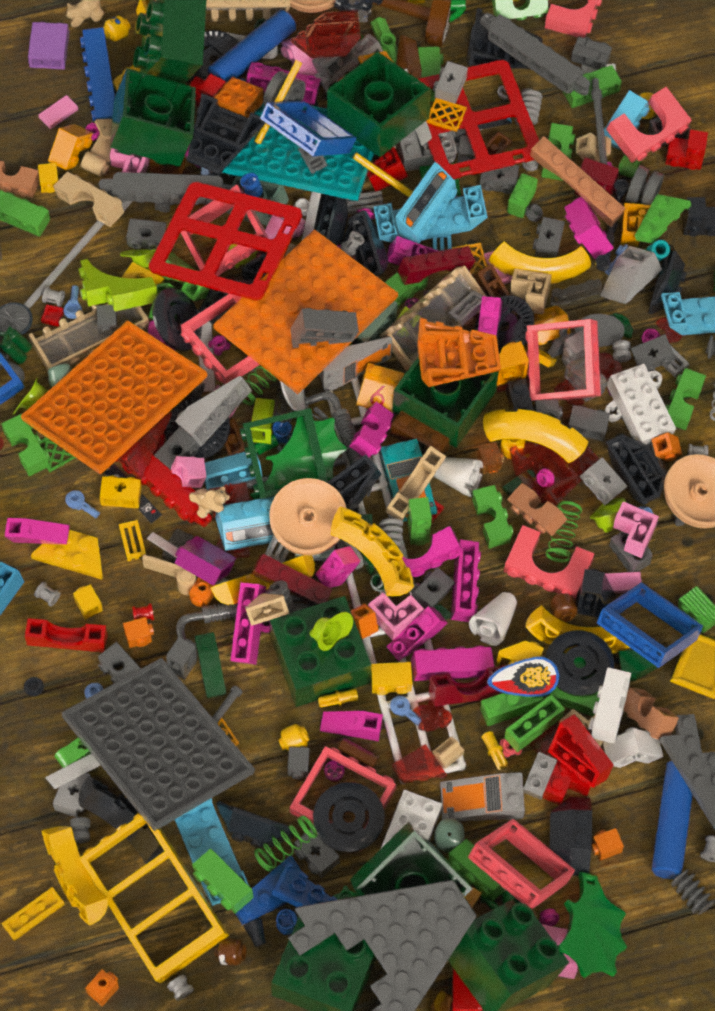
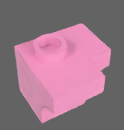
M176 456L171 466L172 473L181 478L183 487L201 488L207 478L204 458Z

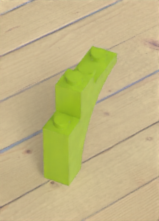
M88 259L81 260L79 274L80 278L83 279V289H80L82 300H86L88 307L108 302L109 305H112L114 311H120L154 302L157 288L152 277L135 279L115 277L97 270Z

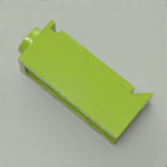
M256 398L252 421L273 417L275 400ZM272 423L250 428L253 442L271 444Z

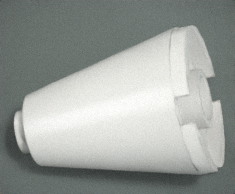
M446 457L433 477L462 494L471 497L470 493L479 487L482 478L479 470L483 468V463L478 459Z
M503 592L472 616L469 621V628L474 635L478 634L482 637L480 640L489 645L497 646L500 642H503L517 605L515 596L511 593Z

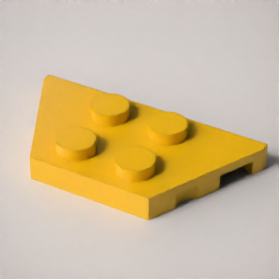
M69 530L67 544H42L31 554V559L101 580L103 578L98 538Z

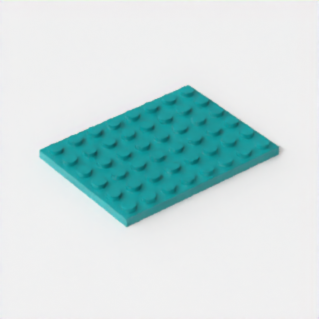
M264 102L254 113L255 115L261 117L265 108ZM313 106L315 109H317L322 114L327 116L326 108ZM296 119V120L299 121L301 124H303L304 126H306L307 128H309L311 131H313L314 133H316L318 136H320L321 138H324V137H322L321 135H319L317 132H315L314 130H312L310 127H308L307 125H305L304 123H302L300 120ZM270 126L261 144L254 142L256 134L223 171V173L241 177L248 173H255L260 181L359 201L368 169L352 157L357 152L371 162L374 153L358 141H355L349 154L324 155L323 157L328 166L311 174L298 150L301 147Z

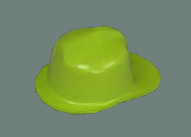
M156 249L127 250L121 252L120 256L131 257L134 263L150 271L149 263Z
M38 377L32 389L21 401L13 415L20 408L29 409L48 392V390L36 382Z
M615 498L605 506L602 504L590 516V519H594L597 526L603 529L605 533L610 532L614 529L616 515L622 502H626L625 499Z
M341 612L332 618H320L315 623L313 630L310 631V636L318 642L321 650L327 651L350 633L353 626V617L348 612Z

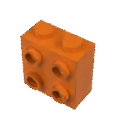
M234 77L225 83L221 91L214 96L215 99H218L219 107L249 118L251 113L254 114L264 102L262 88Z

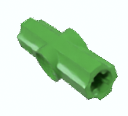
M376 18L370 24L375 38L379 41L382 50L386 51L391 60L396 64L398 53L395 43L396 38L390 32L385 18Z

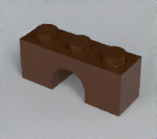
M403 411L399 413L391 424V436L402 442L417 439L423 454L426 453L430 446L443 455L449 449L450 438Z

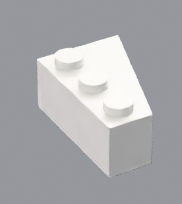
M607 668L604 684L599 687L597 695L600 700L595 702L593 710L596 716L591 718L589 730H592L591 736L594 739L615 744L627 698L631 673Z

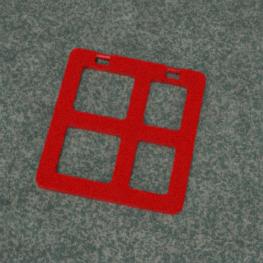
M505 60L468 67L466 81L499 75L510 104L473 112L463 88L456 102L458 105L467 107L459 129L465 130L475 159L450 164L438 134L452 130L427 123L432 136L427 144L433 161L438 163L453 179L509 167L522 162L535 161L530 154L531 149L539 142L510 65ZM437 74L419 78L418 80L433 89L435 82L439 81L440 77ZM515 117L527 147L489 155L478 125ZM448 119L442 120L443 123L448 121ZM458 120L453 122L454 126L458 125ZM522 154L523 158L514 160L513 156ZM469 166L470 170L460 172L459 168Z
M193 182L186 190L149 263V269L157 275L258 301L264 297L269 287V283L287 250L292 235L302 219V211L298 207ZM199 197L234 205L224 226L188 218ZM248 210L284 218L274 239L238 231ZM286 226L291 227L288 234L283 233ZM182 231L217 239L201 271L166 263ZM231 244L267 252L253 283L250 285L215 276ZM263 273L268 274L265 281L260 280Z

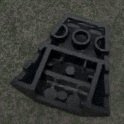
M477 7L469 37L466 58L467 66L472 67L505 60L509 63L510 68L530 69L488 40V30L480 24V19L485 13ZM526 31L542 43L543 38Z
M202 93L187 161L221 174L266 122L260 119V116L253 113L250 114L249 118L221 108L219 107L218 99Z

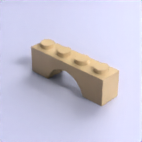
M66 172L53 186L57 197L70 205L84 200L93 202L94 206L92 209L97 220L109 227L124 213L122 202L119 198L110 196L105 190L96 188L91 182H85L76 174L73 175Z
M430 446L385 512L393 518L403 521L409 512V499L419 498L443 464L446 456Z

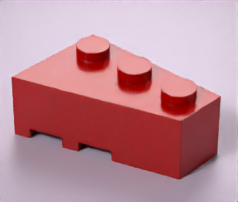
M574 714L560 722L548 753L592 788L606 781L614 764L578 717Z
M453 968V1004L451 1011H482L480 1004Z

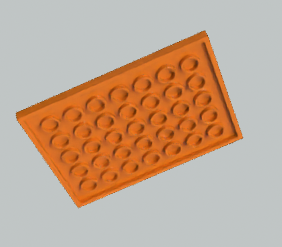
M314 229L281 260L262 299L255 301L242 297L213 325L216 331L296 394H299L351 343L329 344L328 341L317 342V346L304 343L299 344L298 348H293L290 328L300 311L312 308L314 310L329 309L331 311L356 312L359 330L356 337H358L398 298V292ZM266 274L261 280L265 281L268 274Z
M127 320L25 411L21 418L22 421L101 475L208 375L207 371Z

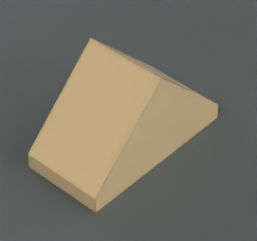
M262 593L245 607L251 626L289 614L284 596L279 594Z

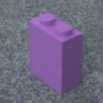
M32 23L28 54L30 68L65 69L69 40L68 24Z

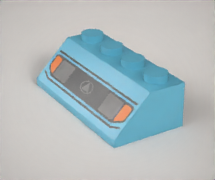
M434 162L395 217L399 236L418 244L425 240L429 229L436 224L441 212L443 213L446 210L448 202L457 194L455 180L438 163Z
M275 496L223 505L224 510L219 513L216 512L215 519L225 551L271 542L274 534L270 525V508Z

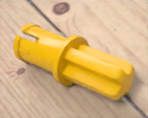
M355 688L341 692L337 690L335 694L319 697L318 704L320 707L336 704L341 706L344 703L358 701V694Z
M486 732L481 738L488 749V755L492 757L498 770L507 768L508 763L502 753V746H499L493 732Z

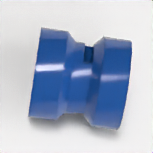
M255 173L245 174L241 178L240 182L245 194L259 197L262 194L263 187Z
M287 420L275 422L273 425V434L278 444H287L289 441L287 435L292 436L291 424Z
M289 909L281 910L276 917L277 929L281 934H292L297 922L296 914Z

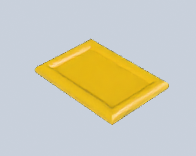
M699 634L697 641L682 651L670 682L715 699V640Z

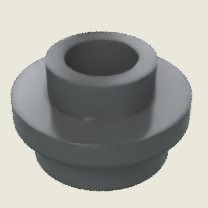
M537 204L529 205L525 209L527 218L533 222L539 221L543 215L541 207Z

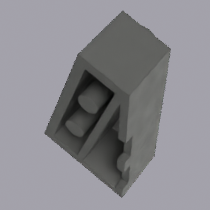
M302 309L290 328L293 348H298L299 344L304 343L317 346V342L328 341L329 344L353 342L359 333L356 312L331 311L329 309Z

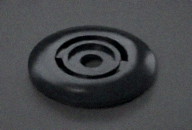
M205 31L204 48L207 46L209 48L203 52V65L191 79L193 80L197 76L206 80L209 76L208 67L211 65L210 57L217 56L220 58L235 46L238 41L230 34L222 31Z
M175 288L164 289L156 295L153 302L152 315L156 329L162 339L172 348L179 351L192 349L189 342L185 343L184 338L180 335L182 333L181 325L198 315L199 312L193 301L184 292ZM175 314L180 317L181 324L175 321ZM202 326L193 331L199 339H201Z
M517 296L499 297L502 300L501 318L497 331L499 354L503 346L510 342L517 343L521 341L524 347L528 343L525 337L527 326L535 325L532 308L525 300ZM511 311L517 312L521 319L518 320ZM479 314V316H478V318H477L476 325H475V330H477V331H478V326H479L480 314ZM509 322V329L502 332L500 330L502 323Z
M203 397L187 399L173 409L170 414L169 424L165 429L167 440L180 427L175 422L178 414ZM229 417L214 432L215 434L212 437L210 436L206 443L199 447L194 457L207 459L222 449L230 433ZM178 449L176 454L179 455L182 449Z
M574 630L563 633L550 644L546 652L545 658L551 660L557 666L559 672V682L556 687L570 695L588 696L597 693L599 687L604 684L607 668L614 669V657L610 647L602 638L588 631ZM578 645V647L570 649L566 654H562L565 650L569 649L570 647ZM576 658H583L586 665L583 668H578L574 665V660ZM593 671L596 672V674L591 678L580 680L581 678H585L592 674Z
M353 782L336 784L319 797L314 808L313 821L318 836L326 845L337 851L357 852L369 847L377 840L384 826L385 815L380 799L371 789L362 784ZM332 806H335L333 811V823L330 824L329 811ZM347 811L353 812L355 814L354 821L350 823L345 822L343 814ZM365 811H368L369 821L367 826L363 829L362 826L365 822Z

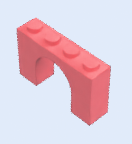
M587 0L588 4L575 10L551 4L546 17L545 28L584 38L587 33H591L593 26L591 21L596 19L598 13L596 8L601 6L602 0Z
M667 87L652 95L648 102L662 122V131L660 133L646 135L639 132L625 113L610 122L606 129L631 163L636 160L642 161L647 157V153L657 151L662 143L671 142L676 134H683L689 129L688 126L692 121Z
M522 525L505 563L504 572L511 577L524 579L528 584L539 585L548 592L554 591L558 594H570L576 600L580 592L585 569H590L594 553L576 546L573 556L564 570L557 573L544 572L534 564L532 559L540 538V532Z

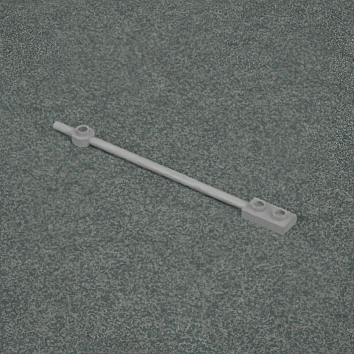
M133 201L122 202L123 210L125 211ZM97 221L23 305L29 309L43 294L45 287H49L104 223Z

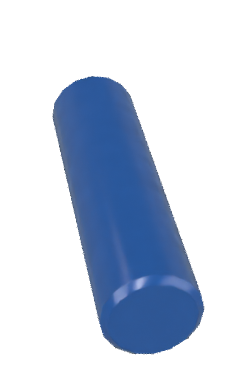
M278 10L208 67V75L211 73L226 81V83L232 77L238 78L250 68L252 62H258L295 32L296 23L292 16L284 10Z
M673 761L666 764L652 863V872L656 876L666 879H675L683 872L693 797L692 792Z

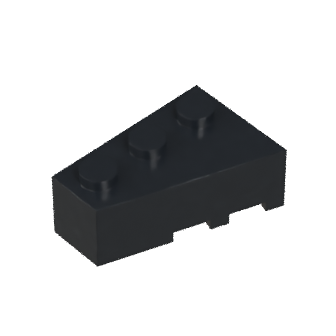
M364 455L327 483L340 493L346 508L355 511L382 473L368 455Z
M585 569L579 592L577 614L599 618L602 609L616 600L617 597L604 572H600L597 569Z

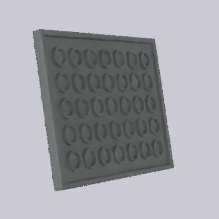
M162 658L62 712L63 719L153 831L158 830L255 772V768Z

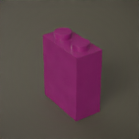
M198 536L188 540L184 546L181 545L175 554L177 556L176 565L213 586L230 574L236 561L234 556Z

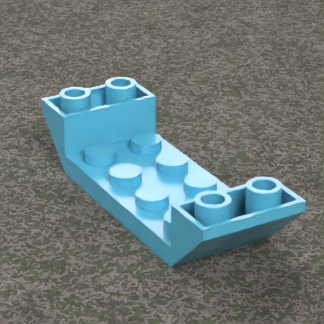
M481 185L463 188L464 196L451 199L447 204L446 210L439 215L436 224L429 229L425 240L471 231L488 218ZM391 203L374 206L379 239L392 243L399 236L395 217L401 209L393 210Z
M680 292L661 294L671 329L681 335L715 333V297L681 299Z
M212 798L175 819L192 863L211 848L249 886L243 871L240 870L213 807ZM202 881L201 885L211 905L214 906L221 903V899L217 895L215 897L212 896L206 888L207 885Z

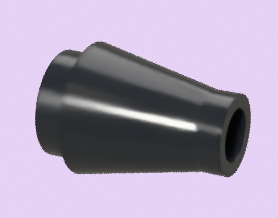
M260 917L243 925L255 947L266 944L263 921Z

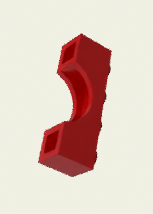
M27 619L25 640L28 646L104 652L106 650L108 636L106 625L86 624L80 628H65L54 625L48 620Z

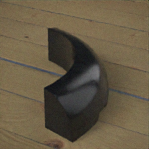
M88 776L79 792L78 801L80 807L101 817L115 829L134 820V816L139 812L127 798L121 794L117 797L107 790V785ZM147 823L126 837L137 850L145 864H148L165 852Z

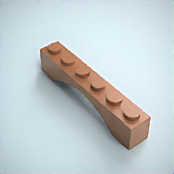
M543 136L531 149L530 156L543 168L556 174L569 184L610 227L623 215L625 207L547 138Z

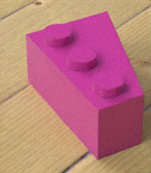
M582 197L564 207L567 213L565 217L570 224L569 226L574 233L575 239L579 244L583 243L595 260L599 255H605L614 249L606 238L605 231H602L599 225L600 222L593 209Z

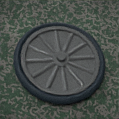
M11 302L0 307V331H7L8 327H12L23 335L30 329L33 316L27 306Z

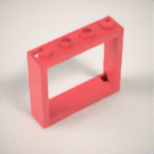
M238 185L230 189L231 191L245 194ZM213 200L188 218L210 223L234 207V205ZM248 210L246 214L256 231L254 235L269 239L255 211ZM182 231L181 234L201 271L205 263L190 236L193 233ZM237 245L225 254L215 276L219 277L220 274L233 268L237 263L248 258L257 250Z
M228 294L181 325V336L184 338V342H189L195 355H200L206 368H211L215 378L220 382L222 381L224 385L238 376L242 377L260 364L248 356L226 371L193 331L234 306L242 298L232 294Z
M586 319L527 326L525 334L528 342L526 354L529 359L527 376L530 379L528 390L531 401L601 396L597 321ZM584 327L587 390L541 394L538 332Z
M325 746L289 807L291 814L298 818L301 815L305 816L314 825V811L302 806L301 802L327 758L386 788L380 799L383 809L386 808L394 794L396 783L389 776L384 775L382 777L377 774V771L372 767L360 765L359 761L350 756L347 758L341 755L338 749L334 747L330 749Z
M514 819L478 841L468 856L472 862L521 903L528 905L531 909L564 887L575 869ZM507 839L555 880L543 889H538L495 853L492 848Z

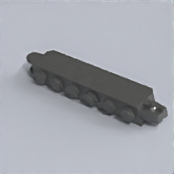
M486 13L480 19V24L488 30V40L563 92L572 93L575 91L582 96L588 94L590 81L583 76L584 71L580 67L570 63L564 56H560L551 47L544 45L536 37L531 36L523 28L518 27L501 14L495 17Z
M117 172L113 175V179H102L98 183L100 190H105L112 197L116 196L121 202L136 201L139 203L167 202L180 204L186 190L193 182L227 190L234 187L233 185L223 184V179L220 176ZM199 197L195 205L209 204L213 200Z

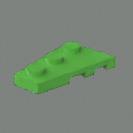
M657 194L635 234V239L653 244L667 230V226L673 220L676 221L684 209L687 210L691 206V202Z

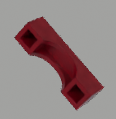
M469 246L404 257L397 271L403 284L409 285L420 283L427 276L438 271L447 270L452 272L456 267L465 266L470 272L476 260Z
M265 554L258 558L251 572L252 575L267 583L273 584L280 580L287 582L291 592L299 596L302 601L312 604V606L327 602L333 590Z
M504 666L486 668L481 677L469 683L456 682L449 673L430 676L429 696L434 707L481 701L503 694L488 685V678Z

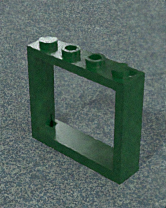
M311 408L242 424L243 428H240L242 440L246 439L245 455L247 459L250 458L251 460L249 472L251 477H255L256 484L253 485L255 496H259V499L276 496L282 488L265 492L250 428L303 416L317 478L326 483L328 482Z

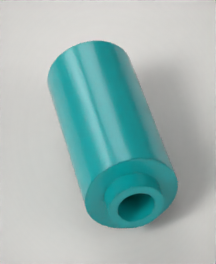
M658 240L645 250L654 252L658 261H661L668 256L670 247L666 241Z

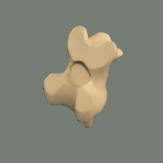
M82 0L76 5L67 4L66 16L73 19L71 22L72 27H78L87 18L98 22L104 15L100 0Z
M221 487L216 491L202 488L189 494L190 501L198 504L197 515L201 518H205L212 511L218 513L223 511L224 506L222 504L230 498L225 492V487Z

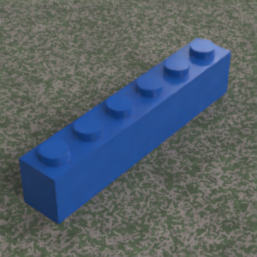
M104 27L83 30V37L80 38L81 48H85L86 51L82 52L84 63L87 62L88 66H85L86 77H90V81H87L88 92L92 91V95L89 96L90 106H94V110H91L92 120L113 119L115 97Z

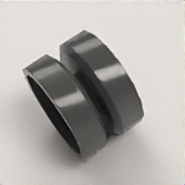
M279 71L273 76L264 95V106H266L267 102L275 101L288 76L287 73ZM295 77L283 102L302 101L306 90L305 82Z
M640 165L630 183L626 203L637 204L641 198L640 204L651 205L656 195L659 194L664 174L654 171L649 178V168Z

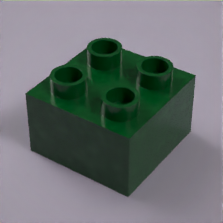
M150 0L146 13H139L137 17L135 31L136 34L142 35V47L137 46L135 50L133 66L140 68L142 73L185 84L203 65L207 0Z
M377 51L327 89V117L357 137L356 141L381 157L429 119L431 88Z
M126 68L114 99L110 148L117 149L125 155L135 154L150 158L158 164H172L180 167L193 138L196 88Z
M418 356L394 389L392 411L398 415L401 411L450 438L449 444L457 448L496 393L499 371L428 387L421 377Z
M345 596L270 620V639L296 707L317 701L319 697L335 694L337 690L339 692L347 691L371 682V663L354 619L350 633L327 651L321 650L318 642L310 636V631L313 630L315 623L320 618H332L341 612H348L352 615Z
M409 821L350 879L354 890L360 896L454 880L464 897L472 890L466 877Z
M516 898L474 919L448 959L484 1011H506L546 989L570 963L564 954L559 952L557 943L550 937L534 915L532 909Z
M298 917L292 934L305 926L300 917ZM333 933L302 955L298 954L289 940L271 982L272 996L309 1011H356L377 957L365 939L346 950L336 933Z

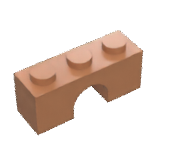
M0 161V190L16 193L22 197L33 198L40 182L39 171L21 166L16 175L7 176L5 175L4 161Z
M523 483L507 499L511 505L510 509L516 515H523V519L530 525L534 523L535 527L543 534L546 532L553 536L567 520L562 511L549 501L541 508L536 509L541 500L535 491Z
M630 687L623 709L627 713V717L638 722V726L650 732L649 735L655 739L660 740L659 738L662 736H671L679 717L668 708L653 706L656 699L646 690Z

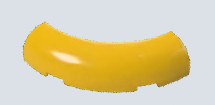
M503 242L488 260L490 264H493L496 269L506 275L513 276L515 268L551 274V284L575 278L591 267L590 257L582 246L561 257L536 258L520 253L506 242Z
M518 409L517 412L497 410L484 414L483 427L490 442L501 439L532 441L555 451L568 463L577 459L588 445V441L574 428L569 429L560 424V420L543 413Z
M340 506L333 518L330 535L350 543L371 561L383 581L386 596H401L408 593L414 587L410 568L406 567L402 559L403 554L398 546L376 524L373 523L371 525L361 519L362 516Z
M303 555L283 562L284 565L309 578L314 574L315 563L312 555ZM248 574L210 588L217 600L230 605L238 603L240 583L260 584L265 586L266 590L269 589L272 583H267L252 574Z
M542 605L526 621V628L541 642L545 641L548 644H551L563 633L583 630L602 638L610 647L612 654L630 648L602 627H580L565 623L551 615ZM578 645L570 647L569 649L565 650L564 653H567L570 649L574 647H578Z
M59 826L42 830L48 855H51L56 863L54 872L72 907L77 906L80 910L79 916L88 925L96 923L106 913L108 898L96 887L79 858L81 856L72 828L69 826Z

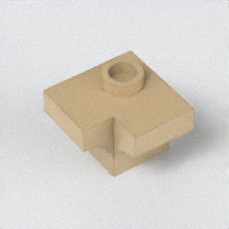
M592 133L577 138L576 154L583 161L584 158L600 162L598 139ZM606 136L605 146L606 155L608 156L611 152V139Z

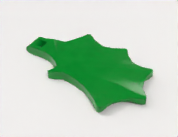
M303 416L297 417L292 436L284 448L276 455L266 456L267 460L272 461L273 467L268 479L263 484L265 492L283 488L287 484L299 479H318ZM334 418L314 421L328 481L333 478L334 462L340 454L347 450V447L336 436ZM255 491L250 494L253 500L259 499V496H255Z
M580 872V896L577 903L569 899L564 903L569 913V926L565 938L558 946L559 952L567 954L576 962L583 978L595 972H604L614 976L617 973L615 966L616 957L627 948L620 932L621 921L626 913L605 897L597 875Z

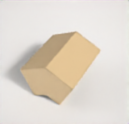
M453 737L448 738L432 751L436 760L444 769L464 755V749Z

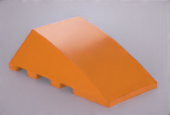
M420 318L417 346L421 377L428 387L501 370L496 335L476 330L467 331L459 326H445L441 322L436 321V323L428 322L427 319Z

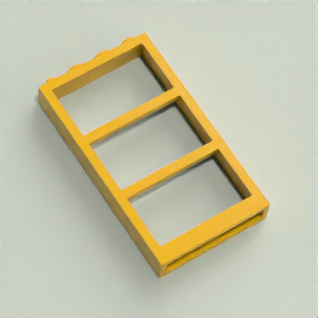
M138 813L134 816L133 821L119 826L116 833L102 838L99 845L85 850V853L79 859L97 888L108 898L110 909L155 981L163 983L224 940L229 934L161 828L156 831L152 830L165 852L108 891L91 862L147 823ZM169 858L189 889L131 929L113 897ZM194 896L213 928L155 967L138 940L137 935Z

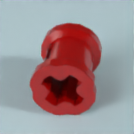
M151 603L148 606L138 608L132 606L134 620L145 617L151 621L154 620Z

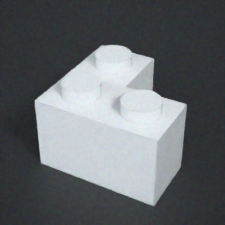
M629 728L625 733L616 736L615 744L603 743L605 754L612 761L614 767L618 768L634 761L648 764L663 757L660 740L649 735L650 732L647 730L642 731L637 728Z

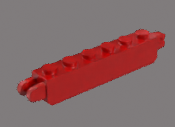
M139 442L132 445L115 461L120 462L127 473H132L136 476V479L141 480L142 485L148 486L154 496L162 498L168 508L175 509L182 520H187L191 524L196 522L202 527H206L212 521V516L209 513L205 518L197 515L199 506L196 502H192L189 499V494L195 492L192 487H183L181 478L173 474L166 465Z

